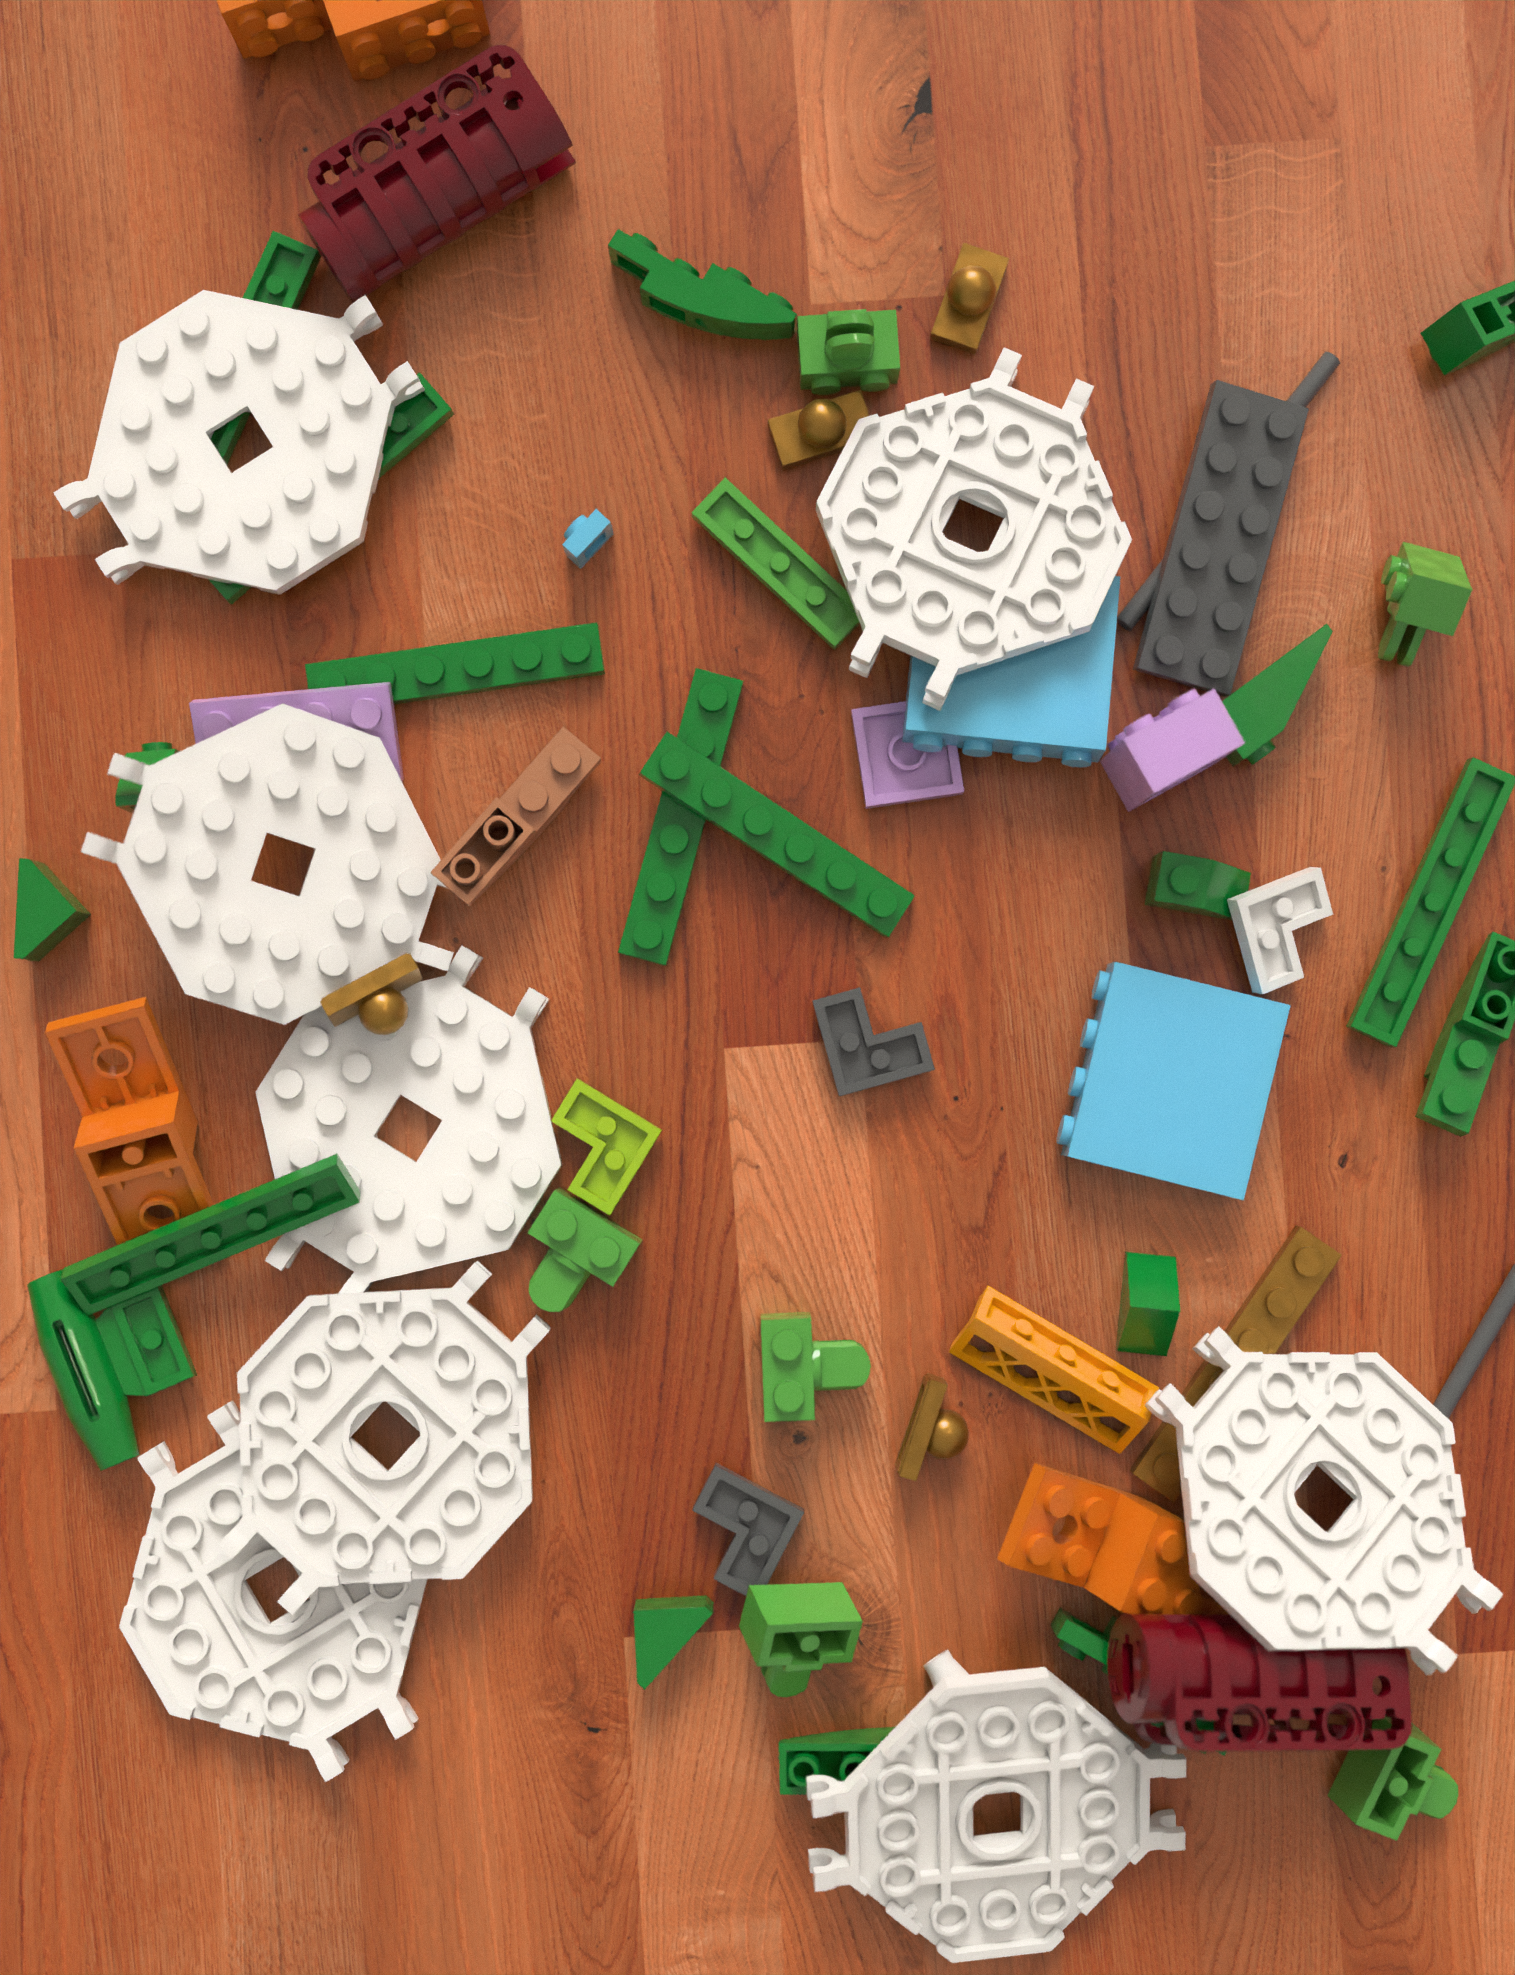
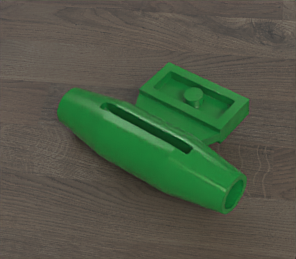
M59 1270L27 1284L40 1348L68 1419L99 1470L103 1471L140 1455L127 1395L150 1396L197 1376V1372L162 1285L106 1308L96 1319L94 1314L87 1316L61 1280L63 1270Z

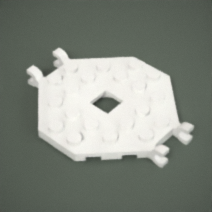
M202 290L120 342L88 478L84 481L69 483L54 492L62 508L66 512L70 511L75 519L85 515L102 501L127 540V546L112 549L95 559L107 578L111 577L114 583L118 585L146 565L159 569L167 568L190 573L196 577L228 584H241L281 595L364 542L368 525L366 518L372 493L375 494L384 456L382 453L387 428L391 426L394 409L400 403L413 398L425 390L408 361L393 370L388 375L386 381L380 384L355 345V340L383 326L382 321L366 295L351 304L345 311L344 316L338 319ZM244 412H252L273 447L232 473L211 441V437L215 430Z
M1005 347L997 360L990 378L971 383L970 389L948 396L940 393L905 404L904 410L882 417L874 414L858 419L816 501V513L863 630L851 654L850 659L853 660L849 670L867 678L882 643L934 665L936 669L925 688L926 694L922 703L941 711L957 675L1089 632L1132 541L1125 522L1121 523L1112 502L1113 493L1099 461L1094 460L1086 441L1087 433L1081 421L1088 407L1089 398L1094 386L1076 379L1062 409L1016 390L1011 386L1017 376V367L1022 355ZM959 499L1004 518L988 551L976 552L944 536L943 531Z
M282 703L150 766L114 753L107 774L141 785L142 789L124 843L121 844L87 832L81 852L117 864L185 994L285 1025L322 1006L320 1003L321 998L405 953H410L414 961L448 971L454 952L419 941L437 885L447 888L430 873L441 859L379 737ZM267 833L314 849L299 896L251 881Z
M461 946L445 976L420 981L400 992L406 998L409 1007L408 1017L404 1025L395 1033L388 1035L374 1034L362 1025L359 1015L334 1027L322 1006L303 1015L255 1092L274 1177L277 1179L338 1153L360 1190V1203L283 1234L264 1261L280 1271H283L285 1267L288 1269L294 1262L303 1244L307 1242L353 1271V1274L339 1293L367 1292L374 1281L509 1250L563 1164L551 1122V1111L543 1077H541L531 1029L550 999L529 987L517 1007L516 1013L512 1017L465 987L483 957L467 947ZM401 1095L442 1120L417 1162L380 1140L377 1136L378 1131Z
M479 1261L475 1262L452 1288L309 1295L237 1372L241 1423L239 1424L240 1466H242L243 1496L241 1497L242 1519L216 1547L232 1560L258 1532L302 1573L277 1601L291 1615L300 1608L317 1587H333L340 1584L368 1582L369 1584L400 1583L442 1578V1580L463 1579L532 1502L533 1484L527 1355L544 1338L551 1327L536 1314L518 1336L511 1341L471 1305L468 1300L492 1275ZM383 1401L389 1403L420 1432L418 1439L389 1471L351 1437Z
M1219 1326L1211 1334H1205L1193 1347V1350L1212 1365L1220 1366L1224 1371L1194 1407L1184 1399L1172 1384H1168L1162 1391L1160 1389L1157 1390L1144 1405L1157 1418L1172 1424L1176 1428L1190 1576L1268 1651L1407 1648L1411 1651V1658L1426 1675L1433 1674L1435 1669H1438L1441 1673L1447 1672L1458 1656L1445 1644L1437 1640L1428 1629L1456 1592L1460 1602L1472 1614L1478 1613L1481 1607H1484L1487 1611L1492 1610L1503 1596L1502 1592L1474 1570L1471 1548L1465 1547L1461 1518L1465 1517L1466 1513L1460 1474H1455L1451 1445L1456 1444L1453 1423L1377 1352H1358L1356 1354H1330V1352L1263 1354V1352H1243ZM1316 1465L1353 1498V1501L1328 1532L1319 1527L1297 1506L1294 1497L1296 1490Z
M232 1400L207 1415L212 1426L225 1444L222 1448L180 1473L175 1469V1461L165 1441L137 1457L156 1489L151 1504L152 1512L146 1535L142 1538L132 1576L134 1578L128 1603L123 1610L119 1628L170 1715L188 1720L193 1717L220 1724V1728L255 1737L265 1735L288 1741L291 1746L307 1749L315 1760L324 1781L327 1782L342 1773L345 1769L344 1765L350 1760L338 1741L332 1739V1735L379 1708L395 1740L413 1730V1723L418 1720L414 1709L400 1695L399 1689L428 1579L400 1583L369 1584L368 1582L340 1584L333 1587H317L310 1595V1599L305 1601L293 1615L287 1612L270 1622L246 1579L284 1556L258 1532L232 1560L216 1547L242 1519L241 1497L243 1496L242 1466H240L239 1424L241 1423L240 1412ZM293 1565L297 1574L300 1576L302 1573Z
M1045 1667L943 1677L844 1781L838 1782L834 1778L825 1775L806 1776L807 1799L811 1800L813 1818L830 1816L836 1812H845L846 1854L839 1855L836 1851L827 1848L808 1849L809 1871L813 1873L814 1890L819 1892L831 1890L837 1886L851 1885L864 1896L868 1893L885 1907L887 1914L913 1934L917 1935L920 1933L936 1946L938 1953L951 1963L1051 1952L1065 1938L1063 1930L1080 1912L1087 1915L1114 1888L1112 1880L1130 1861L1136 1865L1149 1851L1185 1850L1186 1832L1183 1826H1176V1814L1173 1809L1156 1811L1150 1816V1778H1185L1186 1758L1183 1753L1177 1754V1745L1151 1743L1150 1748H1142ZM1017 1792L1020 1794L1021 1830L973 1836V1805L976 1801L988 1794Z

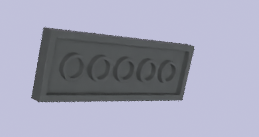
M1220 380L1211 383L1132 670L1207 692L1215 689L1216 693L1220 696L1231 694L1309 408Z

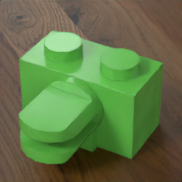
M866 309L829 311L828 314L797 316L800 390L811 389L813 394L829 395L839 392L841 387L860 386L862 391L876 392L889 388L890 384H897L900 372L896 310L867 311Z
M1404 541L1397 556H1389L1382 572L1381 584L1385 585L1386 601H1389L1387 611L1391 616L1379 644L1378 658L1390 662L1398 650L1397 663L1409 667L1414 661L1426 629L1450 636L1454 635L1472 592V587L1459 556Z
M562 1188L555 1189L528 1231V1234L549 1246L546 1255L529 1282V1295L532 1301L542 1310L560 1312L573 1303L591 1274L613 1287L643 1239Z
M810 1312L761 1314L764 1422L815 1420L814 1391L857 1389L865 1384L870 1375L871 1364L868 1353L862 1344L854 1340L812 1341Z
M842 1582L749 1585L739 1628L757 1667H761L760 1670L771 1693L779 1697H791L805 1691L812 1670H822L823 1664L852 1662L863 1621Z
M1391 1718L1372 1719L1371 1729L1384 1731L1386 1728H1391ZM1412 1723L1411 1735L1408 1741L1400 1748L1349 1750L1327 1796L1355 1825L1397 1841L1410 1813L1415 1815L1421 1813L1431 1818H1443L1455 1807L1459 1793L1458 1785L1442 1767L1435 1765L1442 1749Z

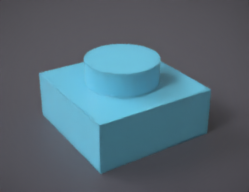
M597 509L588 518L585 515L579 516L564 533V537L567 540L562 546L566 556L581 569L614 534L611 522Z

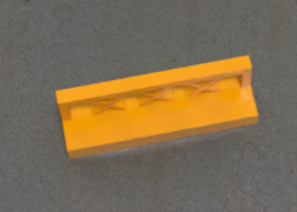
M987 1286L979 1296L970 1320L952 1342L949 1353L1118 1454H1121L1150 1421L1152 1413L1144 1405L1159 1390L1158 1386L990 1286ZM974 1335H977L992 1344L995 1352H982L968 1344V1342ZM1013 1365H1027L1037 1371L1039 1378H1025L1015 1371ZM1069 1390L1079 1396L1082 1403H1067L1058 1397L1056 1391ZM1113 1416L1126 1424V1426L1118 1433L1102 1424L1099 1417Z

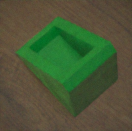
M19 858L14 958L40 961L91 914L45 863Z
M1125 1251L1116 1351L1167 1356L1180 1315L1176 1257Z
M708 1596L636 1599L634 1606L637 1684L644 1690L713 1614L714 1602Z

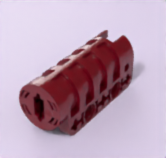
M495 45L317 155L308 167L307 178L318 202L299 213L298 217L350 301L354 303L364 295L371 294L396 275L417 265L423 258L463 236L466 231L485 219H490L512 202L527 193L533 192L542 184L576 164L575 159L568 150L573 145L558 114L521 56L509 46ZM500 64L504 69H509L511 78L502 79L500 76L494 77L493 67ZM476 76H480L482 85H486V88L482 91L474 79ZM465 88L473 94L470 101L455 110L446 105L447 95L453 89ZM509 100L517 101L519 109L510 110L505 105ZM437 102L442 117L438 118L437 113H433L431 106L433 103ZM416 117L418 121L424 122L425 126L418 131L410 130L408 121L411 118ZM392 129H395L397 137L401 138V141L396 145L392 135L389 133ZM380 141L388 146V152L371 163H367L361 158L362 149L369 142ZM352 155L357 167L354 171L346 161V158ZM329 170H332L335 175H339V180L332 185L326 183L323 175Z
M1123 1614L1113 1625L1107 1653V1671L1111 1696L1121 1718L1128 1723H1133L1139 1737L1146 1742L1161 1745H1177L1179 1748L1199 1752L1373 1750L1400 1748L1408 1741L1411 1735L1412 1715L1409 1667L1405 1648L1268 1651L1230 1614ZM1376 1677L1380 1679L1382 1684L1378 1695L1375 1694L1372 1687ZM1330 1714H1344L1347 1724L1327 1723V1719ZM1233 1715H1249L1252 1726L1233 1724ZM1290 1717L1310 1720L1308 1728L1293 1729L1290 1724ZM1391 1718V1728H1386L1384 1731L1371 1729L1372 1719ZM1196 1719L1214 1720V1731L1199 1730ZM1268 1719L1274 1720V1724H1269ZM1151 1723H1165L1160 1728L1151 1726Z

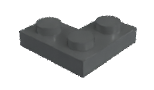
M860 987L812 1001L838 1096L935 1070L922 1022L873 1035Z
M715 1463L692 1508V1511L735 1533L714 1573L713 1579L745 1596L747 1595L749 1585L768 1584L804 1514V1508L718 1463Z

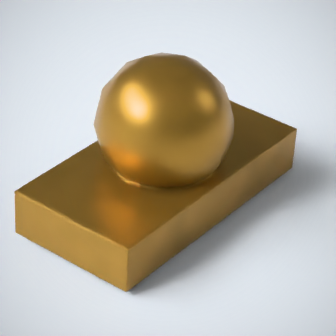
M963 242L930 339L976 355L1009 258Z
M861 390L830 400L815 399L803 409L768 419V428L782 470L841 452L844 449L858 419L869 416Z
M405 953L321 998L320 1003L334 1027L359 1015L362 1025L368 1031L377 1035H388L398 1031L408 1017L409 1007L406 998L400 992L420 982L423 978L411 954Z
M929 1373L923 1377L895 1462V1467L901 1477L913 1481L917 1480L926 1451L935 1458L949 1459L960 1454L968 1443L969 1430L962 1416L953 1410H940L948 1386L944 1378Z

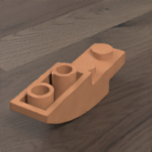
M563 726L501 798L498 799L496 797L430 873L470 906L517 861L570 803L569 798L601 763V758Z

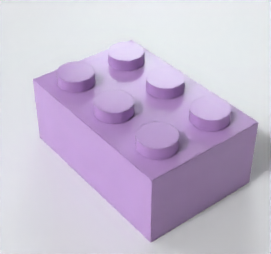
M1193 689L1170 702L1168 707L1159 712L1158 716L1153 718L1151 714H1148L1123 728L1124 731L1107 744L1110 752L1100 760V763L1127 811L1130 812L1213 766L1245 744L1215 689L1202 696H1199L1196 689Z

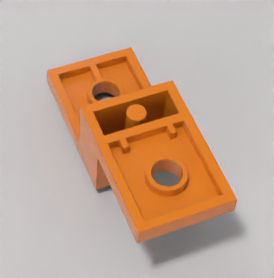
M216 0L221 15L244 59L251 56L265 57L271 55L280 46L298 40L304 42L312 41L322 36L324 31L333 29L354 81L362 78L367 80L380 78L387 74L391 68L409 62L412 64L424 63L432 59L438 52L452 47L467 48L473 46L482 37L491 34L482 0H381L378 2L377 0Z
M147 997L48 1022L45 1029L46 1037L82 1116L74 1150L116 1244H122L214 1205L193 1155L198 1121ZM106 1049L120 1050L126 1055L128 1061L121 1065H111L101 1058L100 1053ZM153 1205H164L169 1207L174 1214L166 1219H158L150 1215L147 1209Z
M1034 1463L998 1554V1560L1009 1567L1083 1587L1114 1608L1128 1614H1229L1206 1590H1200V1585L1190 1576L1184 1519L1179 1518L1144 1497ZM1065 1517L1063 1529L1053 1536V1527L1059 1518Z

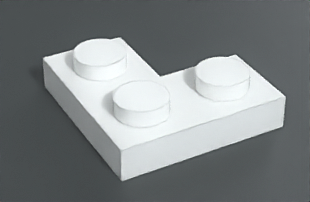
M1308 867L1227 899L1252 993L1265 994L1304 978L1292 931L1333 915L1322 870L1319 867Z

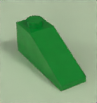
M1515 281L1460 302L1420 333L1429 348L1431 357L1438 364L1444 376L1471 365L1515 341Z
M1325 624L1222 701L1245 744L1226 756L1232 766H1235L1245 758L1253 765L1276 748L1271 739L1284 730L1333 632L1328 624Z

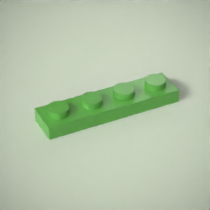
M726 477L692 511V518L834 651L860 624L847 590Z

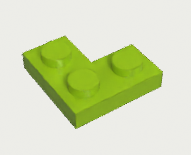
M576 1079L551 1122L593 1147L567 1190L610 1216L662 1132V1129L580 1079Z

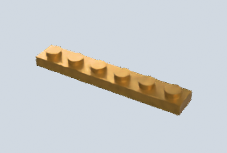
M1296 1225L1224 1332L1243 1352L1275 1354L1342 1255L1301 1226ZM1204 1360L1181 1395L1194 1407L1224 1370L1220 1366L1212 1365ZM1163 1421L1130 1471L1165 1497L1175 1502L1182 1491L1176 1428L1172 1424Z

